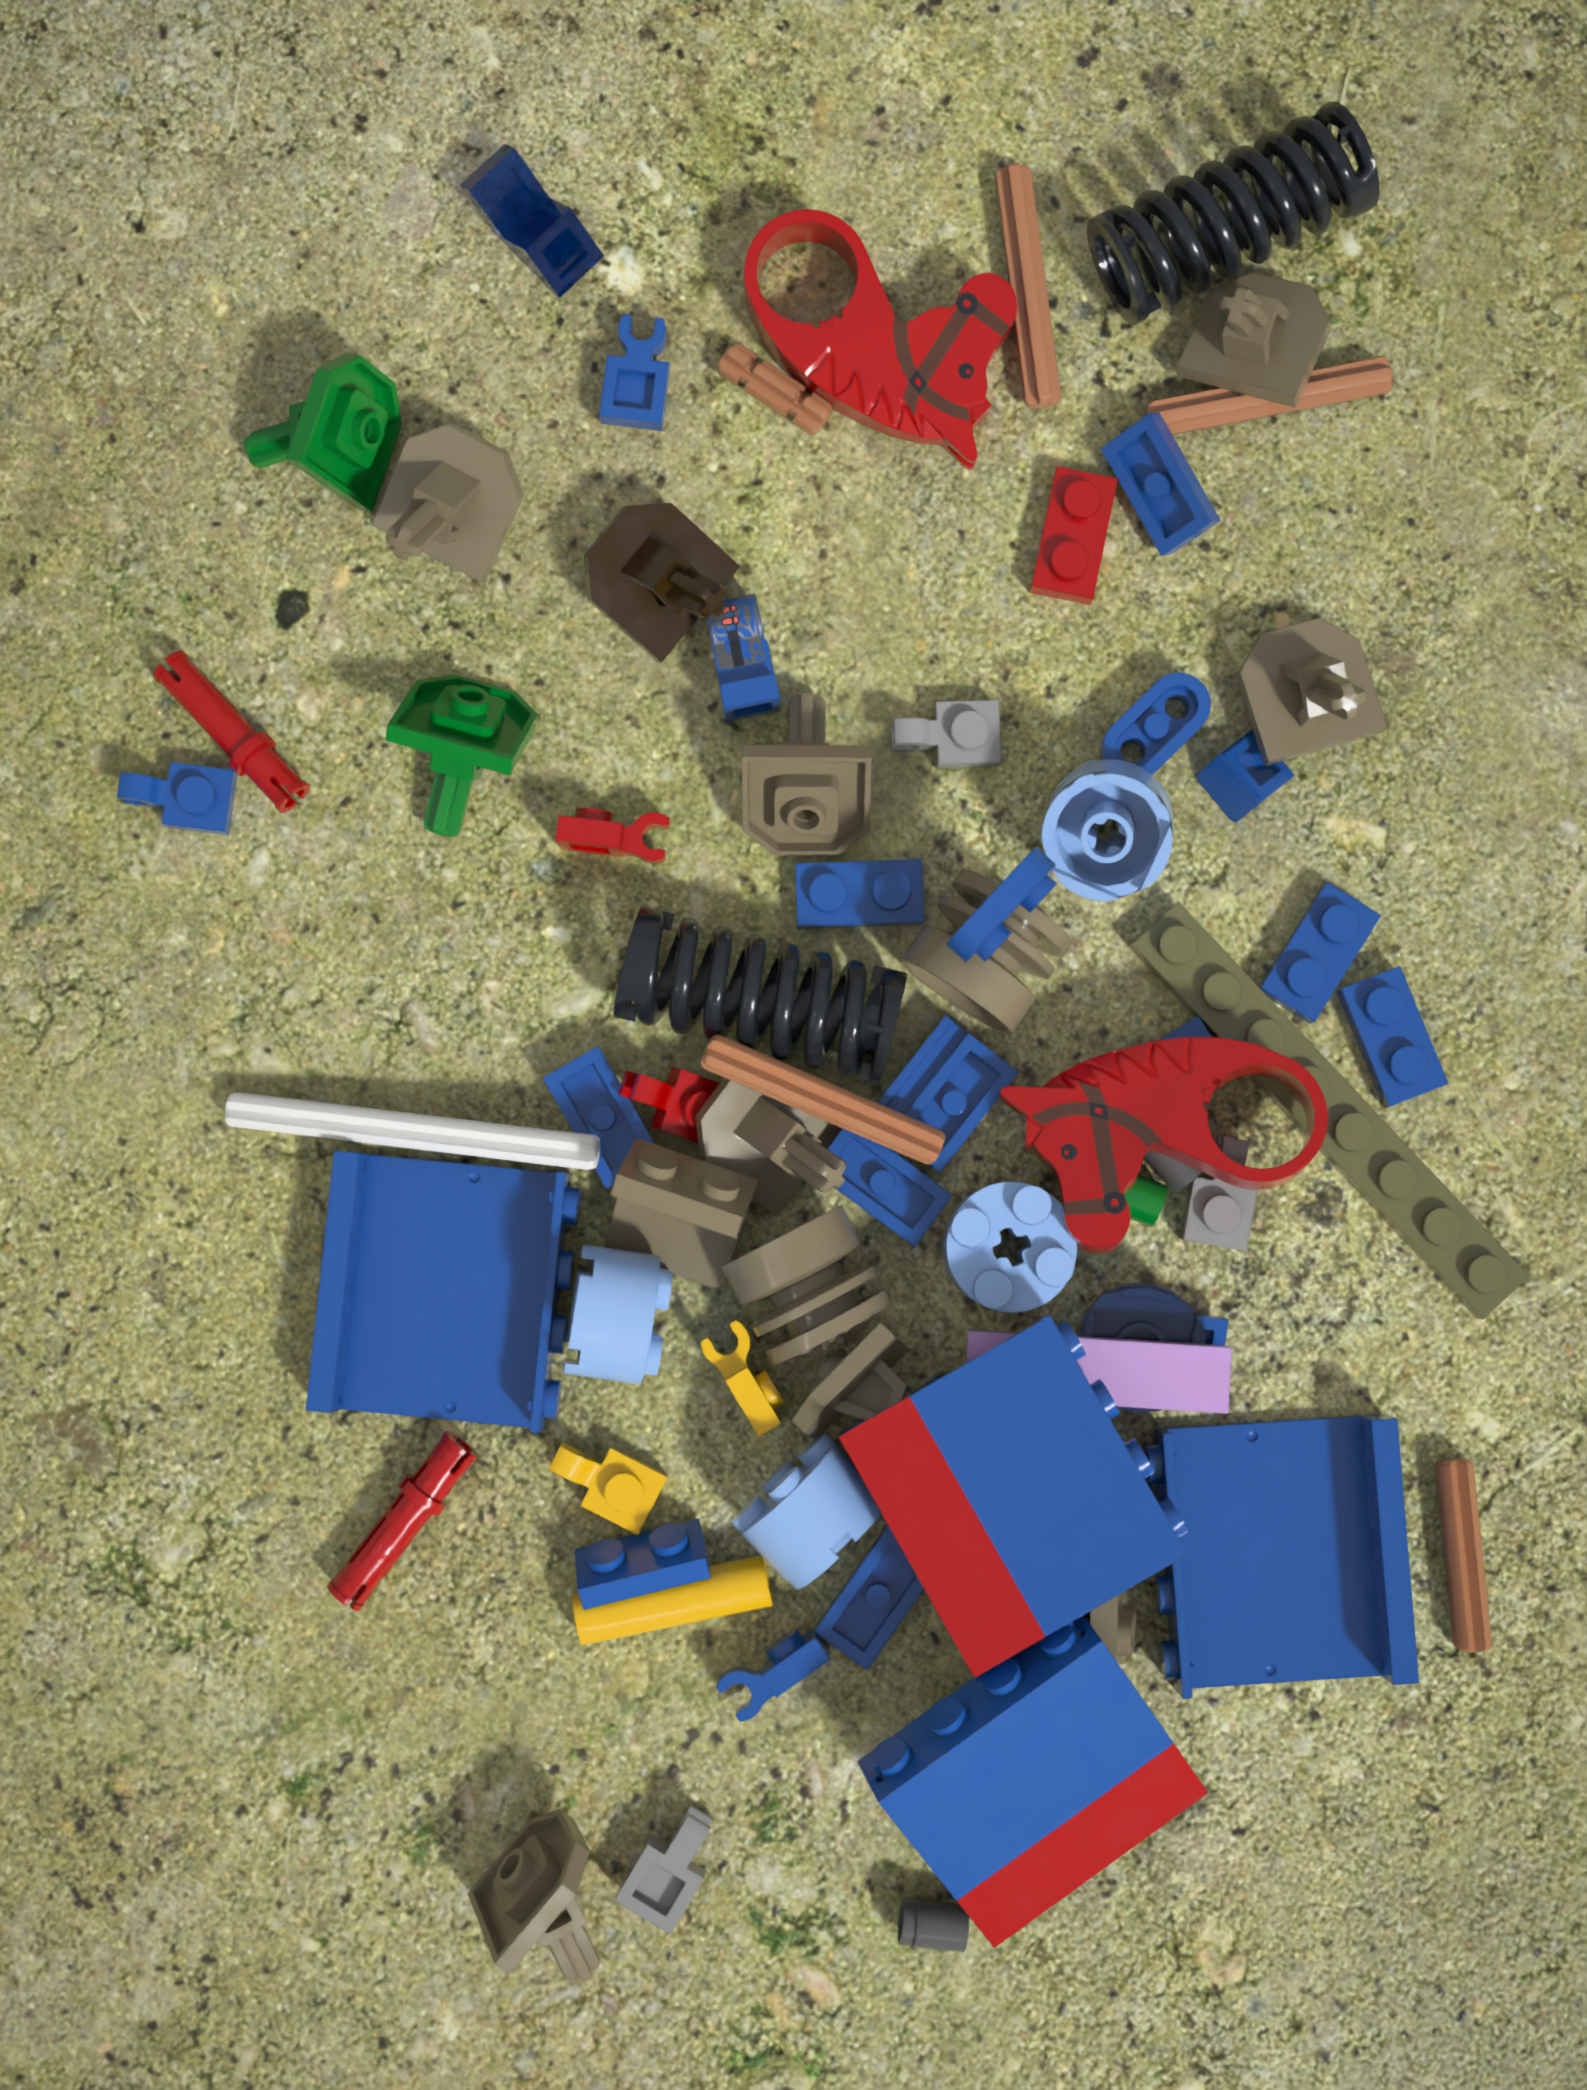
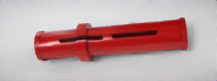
M179 650L167 656L164 660L176 673L173 670L167 671L163 665L159 664L153 673V678L156 682L161 684L230 757L229 766L237 775H247L275 805L279 813H285L294 808L298 802L291 795L296 793L303 799L309 792L310 785L305 780H302L274 750L276 746L275 741L265 732L258 733L189 660L188 655L184 651Z
M445 1431L434 1450L414 1475L407 1474L398 1486L402 1490L394 1499V1502L377 1521L347 1563L327 1585L330 1593L342 1604L347 1606L350 1600H352L350 1604L351 1609L360 1611L373 1590L410 1545L423 1525L426 1524L432 1515L439 1516L445 1509L447 1502L444 1499L460 1477L479 1457L476 1450L458 1436L454 1440L456 1438L454 1433Z

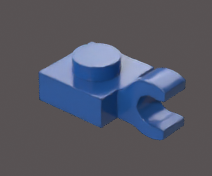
M170 762L168 780L120 772L117 798L124 799V803L129 805L163 808L161 824L166 828L229 836L238 775L234 770Z
M794 1629L774 1642L765 1651L770 1659L762 1664L761 1669L751 1670L747 1667H733L720 1676L716 1684V1688L720 1693L737 1683L746 1685L751 1691L752 1696L750 1700L736 1710L735 1716L739 1722L753 1718L760 1711L762 1705L773 1696L777 1698L831 1660L829 1647L823 1638L814 1632V1629L804 1636L797 1629Z

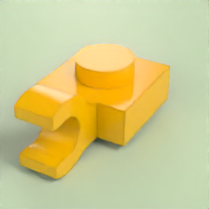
M736 1319L730 1323L732 1331L738 1338V1346L733 1352L728 1354L719 1352L709 1337L701 1341V1347L705 1357L712 1364L716 1365L722 1373L726 1384L760 1437L781 1424L782 1418L776 1409L786 1402L766 1370L755 1375L749 1364H747L746 1356L751 1344L750 1334L746 1326Z
M562 1441L549 1467V1470L572 1482L588 1487L580 1506L636 1535L639 1534L668 1478V1474L612 1445L603 1462Z

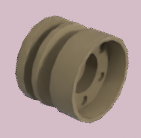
M961 869L951 886L967 903L944 895L937 906L948 921L956 927L953 934H950L942 929L924 925L902 957L900 963L919 981L965 1013L999 1032L1011 1035L1036 999L1016 975L1021 970L1027 974L1048 979L1055 968L1038 950L1051 956L1062 958L1073 941L1058 924L1049 918L1046 911L1039 905L1031 913L1020 905L1003 923L1012 933L988 960L984 962L978 955L974 954L965 963L946 944L1002 882L993 881L972 870Z
M842 1205L721 1267L740 1305L770 1297L775 1309L753 1327L757 1337L782 1325L785 1326L789 1336L764 1351L772 1366L790 1359L810 1358L842 1343L863 1331L879 1312L892 1305V1301L885 1288L859 1300L853 1291L854 1288L877 1275L873 1265L860 1267L844 1273L839 1264V1260L861 1243Z

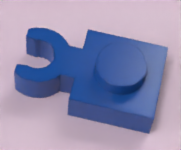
M623 314L621 317L618 332L621 346L626 354L625 357L607 355L599 413L601 424L663 431L670 379L669 362L654 361V358L662 353L667 343L666 325L663 318H656L655 330L649 339L637 340L632 336L633 321L631 314Z

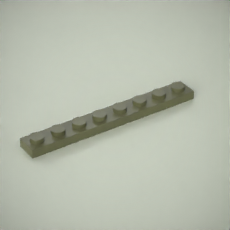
M1179 901L1129 946L1194 1017H1200L1206 1029L1213 1037L1258 1044L1289 1057L1311 1073L1324 1094L1328 1110L1326 1136L1319 1151L1476 1319L1484 1320L1529 1277L1527 1272ZM1249 1075L1306 1136L1307 1120L1305 1111L1293 1091L1283 1083L1270 1077Z

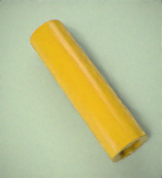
M761 1555L709 1565L711 1575L709 1579L586 1610L583 1609L579 1593H574L572 1595V1603L580 1643L583 1646L773 1606L765 1560Z

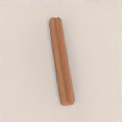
M1013 163L997 170L995 182L1008 281L1015 291L1017 300V314L1014 320L1023 396L1028 408L1046 409L1060 402L1061 391L1031 169L1028 166Z
M1378 356L1313 369L1296 408L1222 388H1213L1152 400L1147 405V414L1160 412L1171 434L1177 435L1387 394L1392 389L1393 373L1388 359Z
M720 1034L714 1035L709 1040L702 1055L701 1066L705 1070L921 1163L931 1164L935 1162L942 1150L945 1140V1134L942 1130Z

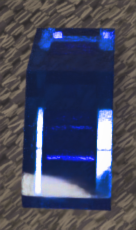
M503 144L459 185L495 235L559 298L604 257L573 210L548 196L514 147Z

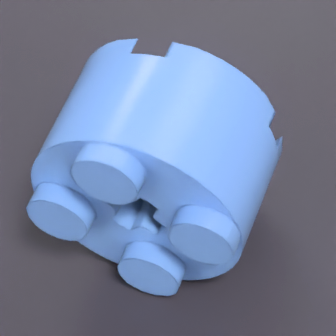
M1115 759L1086 761L1070 772L1058 784L1047 807L1041 837L1045 855L1056 864L1052 871L1059 882L1073 893L1084 898L1096 901H1111L1145 889L1160 876L1169 860L1172 849L1173 812L1169 795L1153 775L1138 765L1127 761ZM1107 819L1119 822L1118 832L1120 833L1113 832L1108 840L1097 836L1099 828L1097 824L1103 825Z
M1001 1182L975 1190L957 1205L945 1227L942 1254L951 1280L965 1296L979 1305L992 1310L1017 1313L1044 1305L1063 1289L1073 1275L1077 1256V1242L1072 1239L1066 1229L1063 1206L1053 1196L1042 1188L1030 1184ZM1005 1228L1010 1236H1021L1024 1241V1247L1017 1251L1018 1261L1012 1265L1007 1257H995L992 1247L1001 1243L999 1232Z
M583 1244L580 1257L591 1259L592 1264L590 1272L577 1270L566 1342L569 1343L568 1349L578 1350L577 1360L564 1358L563 1374L641 1385L644 1374L653 1376L658 1374L663 1337L659 1336L657 1332H652L655 1309L666 1311L668 1309L673 1272L669 1271V1269L660 1268L661 1258L659 1255Z
M826 1431L819 1435L799 1455L798 1459L803 1463L801 1466H794L790 1461L784 1463L761 1486L769 1496L765 1500L760 1496L754 1498L731 1522L773 1569L796 1590H800L811 1583L839 1559L836 1553L851 1539L856 1542L881 1514L851 1458Z

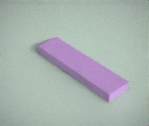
M968 1329L966 1363L1019 1332ZM1077 1336L1086 1353V1356L1077 1360V1363L1090 1384L1101 1379L1117 1407L1229 1413L1231 1346Z

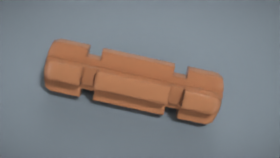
M735 343L727 348L717 367L719 375L736 386L739 382L745 384L744 391L784 418L787 415L793 416V424L809 435H815L824 428L833 409L829 402L814 392L811 396L805 394V386L766 360L762 364L757 362V354L742 344Z

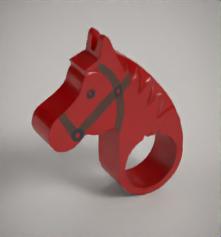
M811 209L787 212L768 222L757 233L748 249L744 264V290L746 306L763 345L781 369L791 378L805 386L807 393L812 395L814 392L829 402L834 411L868 428L897 439L921 444L941 445L964 468L972 470L977 460V448L973 430L988 416L992 406L986 398V369L1009 337L1017 314L1016 295L1010 284L994 273L978 274L965 282L958 294L956 303L952 307H936L924 312L913 320L904 322L894 314L862 240L846 222L830 213ZM814 242L825 245L836 251L848 264L854 277L855 291L849 302L841 310L839 319L834 315L829 319L820 321V327L814 328L812 323H799L782 317L764 300L758 286V279L762 268L775 252L793 243Z
M1182 1037L1151 1041L1088 1059L1058 1074L1042 1087L1007 1086L1000 1090L1001 1101L1027 1120L1025 1150L1035 1151L1039 1159L1052 1170L1057 1179L1064 1209L1065 1226L1069 1235L1077 1242V1246L1080 1249L1097 1254L1115 1250L1125 1238L1130 1225V1209L1124 1194L1134 1185L1143 1159L1149 1152L1162 1153L1235 1187L1250 1190L1270 1189L1287 1183L1305 1169L1322 1146L1328 1125V1110L1324 1094L1308 1070L1289 1057L1258 1044L1228 1038ZM1248 1075L1270 1077L1283 1083L1297 1096L1305 1111L1307 1135L1301 1152L1294 1159L1283 1165L1264 1169L1247 1167L1230 1159L1215 1143L1209 1129L1208 1110L1203 1108V1102L1209 1104L1214 1090L1217 1091L1233 1079Z

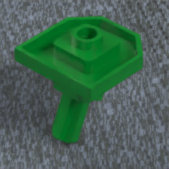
M345 353L324 364L316 370L306 401L289 406L288 421L253 431L249 437L244 439L243 447L248 454L250 463L254 467L264 468L289 461L356 509L372 512L402 428L396 383L361 355Z
M459 675L416 680L388 722L385 741L431 753L429 770L436 772L424 820V827L428 831L441 836L457 837L461 831L472 782L481 779L483 768L506 775L512 773L535 731L538 714L516 691Z

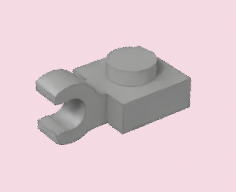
M999 700L936 702L933 707L934 720L896 718L893 720L894 725L890 727L891 752L935 750L936 769L998 767L1001 764Z
M1217 1136L1216 1144L1221 1151L1233 1161L1245 1166L1249 1141ZM1210 1176V1179L1197 1177L1189 1184L1180 1239L1247 1251L1257 1190L1235 1187Z
M690 1804L667 1847L649 1837L618 1889L614 1901L671 1935L704 1879L706 1870L691 1861L711 1829L709 1825L713 1817Z

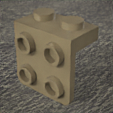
M635 1138L617 1172L611 1196L616 1197L617 1200L605 1238L606 1248L659 1255L661 1258L660 1268L669 1269L674 1275L712 1288L721 1287L727 1280L721 1267L734 1259L758 1179Z

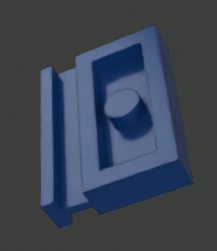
M945 1015L877 1103L943 1131L945 1140L942 1150L935 1162L927 1164L940 1173L1000 1097V1090L1003 1087H1007L1019 1072Z

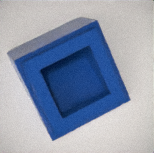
M1252 729L1216 756L1197 773L1196 777L1227 817L1233 822H1238L1295 775L1284 761L1264 766Z

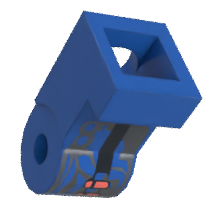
M750 594L723 600L724 612L718 617L712 614L709 615L708 623L725 722L780 711L778 685L768 641L764 638L756 595Z

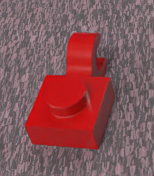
M576 808L575 817L563 815L558 817L555 841L561 850L621 858L624 855L633 856L650 864L666 862L667 854L665 850L651 849L643 843L644 835L648 830L652 828L670 829V818L664 814L656 812L646 813L629 826L613 822V813L593 808Z
M671 1067L666 1083L626 1070L617 1095L656 1108L651 1127L698 1143L695 1116L720 1083L676 1067Z

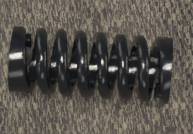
M1329 101L1323 104L1316 111L1315 115L1311 117H1297L1291 120L1284 128L1283 133L1280 131H1268L1262 134L1255 141L1253 148L1250 146H1237L1225 156L1223 163L1216 160L1207 161L1196 169L1193 177L1179 175L1172 178L1164 187L1163 192L1147 190L1141 193L1134 202L1133 208L1128 205H1116L1090 218L1087 222V239L1093 263L1115 309L1126 322L1131 325H1137L1145 321L1150 313L1160 309L1161 304L1172 308L1179 303L1182 298V290L1177 270L1189 289L1196 293H1202L1212 283L1209 261L1222 277L1231 279L1237 276L1242 268L1240 249L1251 262L1262 264L1272 254L1271 237L1281 248L1290 250L1301 241L1302 225L1312 234L1321 235L1325 233L1332 223V210L1340 218L1347 220L1354 219L1372 210L1377 205L1380 196L1377 166L1371 147L1355 117L1339 102ZM1332 125L1339 129L1337 139L1332 134ZM1303 140L1311 144L1313 162L1302 149ZM1347 141L1358 165L1356 171H1354L1349 157L1341 144ZM1273 155L1280 159L1282 176L1272 164ZM1243 170L1251 175L1254 195L1242 179ZM1213 185L1217 186L1222 192L1225 213L1213 196ZM1184 200L1192 206L1198 234L1183 212ZM1154 215L1163 222L1171 256L1158 233L1153 228ZM1123 229L1126 230L1128 234L1123 236ZM1134 244L1143 274L1152 291L1150 293H1147L1140 270L1130 250V247L1134 246Z
M647 906L640 907L620 973L613 1011L615 1018L635 1022L637 1016L643 1025H654L663 1017L670 1003L669 1020L672 1030L683 1035L689 1033L694 1028L704 1008L703 1032L705 1038L709 1041L714 1035L720 1034L726 1037L738 1014L737 1042L752 1049H756L762 1042L772 1018L770 1049L774 1058L780 1060L787 1059L792 1055L807 1020L804 1060L808 1067L815 1069L821 1067L826 1062L842 1022L837 1056L839 1073L846 1077L855 1075L864 1056L869 1054L873 1058L872 1063L863 1062L859 1079L879 1085L892 1042L907 973L874 965L870 981L874 985L864 1007L867 980L866 966L861 961L850 960L844 966L829 1002L833 959L827 952L818 951L812 956L794 1000L800 952L795 944L787 942L778 949L760 995L766 941L762 936L752 934L744 943L726 990L733 934L728 927L718 926L712 932L692 985L699 924L694 918L686 917L679 924L672 947L657 982L663 929L671 931L675 914Z

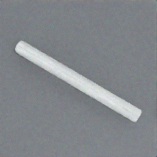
M241 1092L229 1094L226 1101L225 1122L230 1127L583 1170L597 1167L601 1150L600 1138L591 1134Z

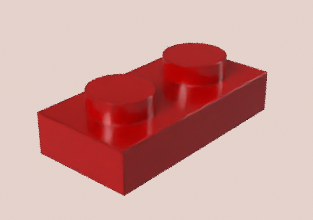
M1056 466L1029 593L1091 605L1118 478Z

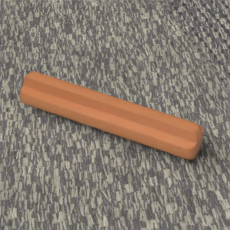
M1465 1458L1443 1459L1437 1461L1435 1470L1453 1645L1461 1652H1482L1491 1648L1492 1638L1474 1465L1471 1460Z

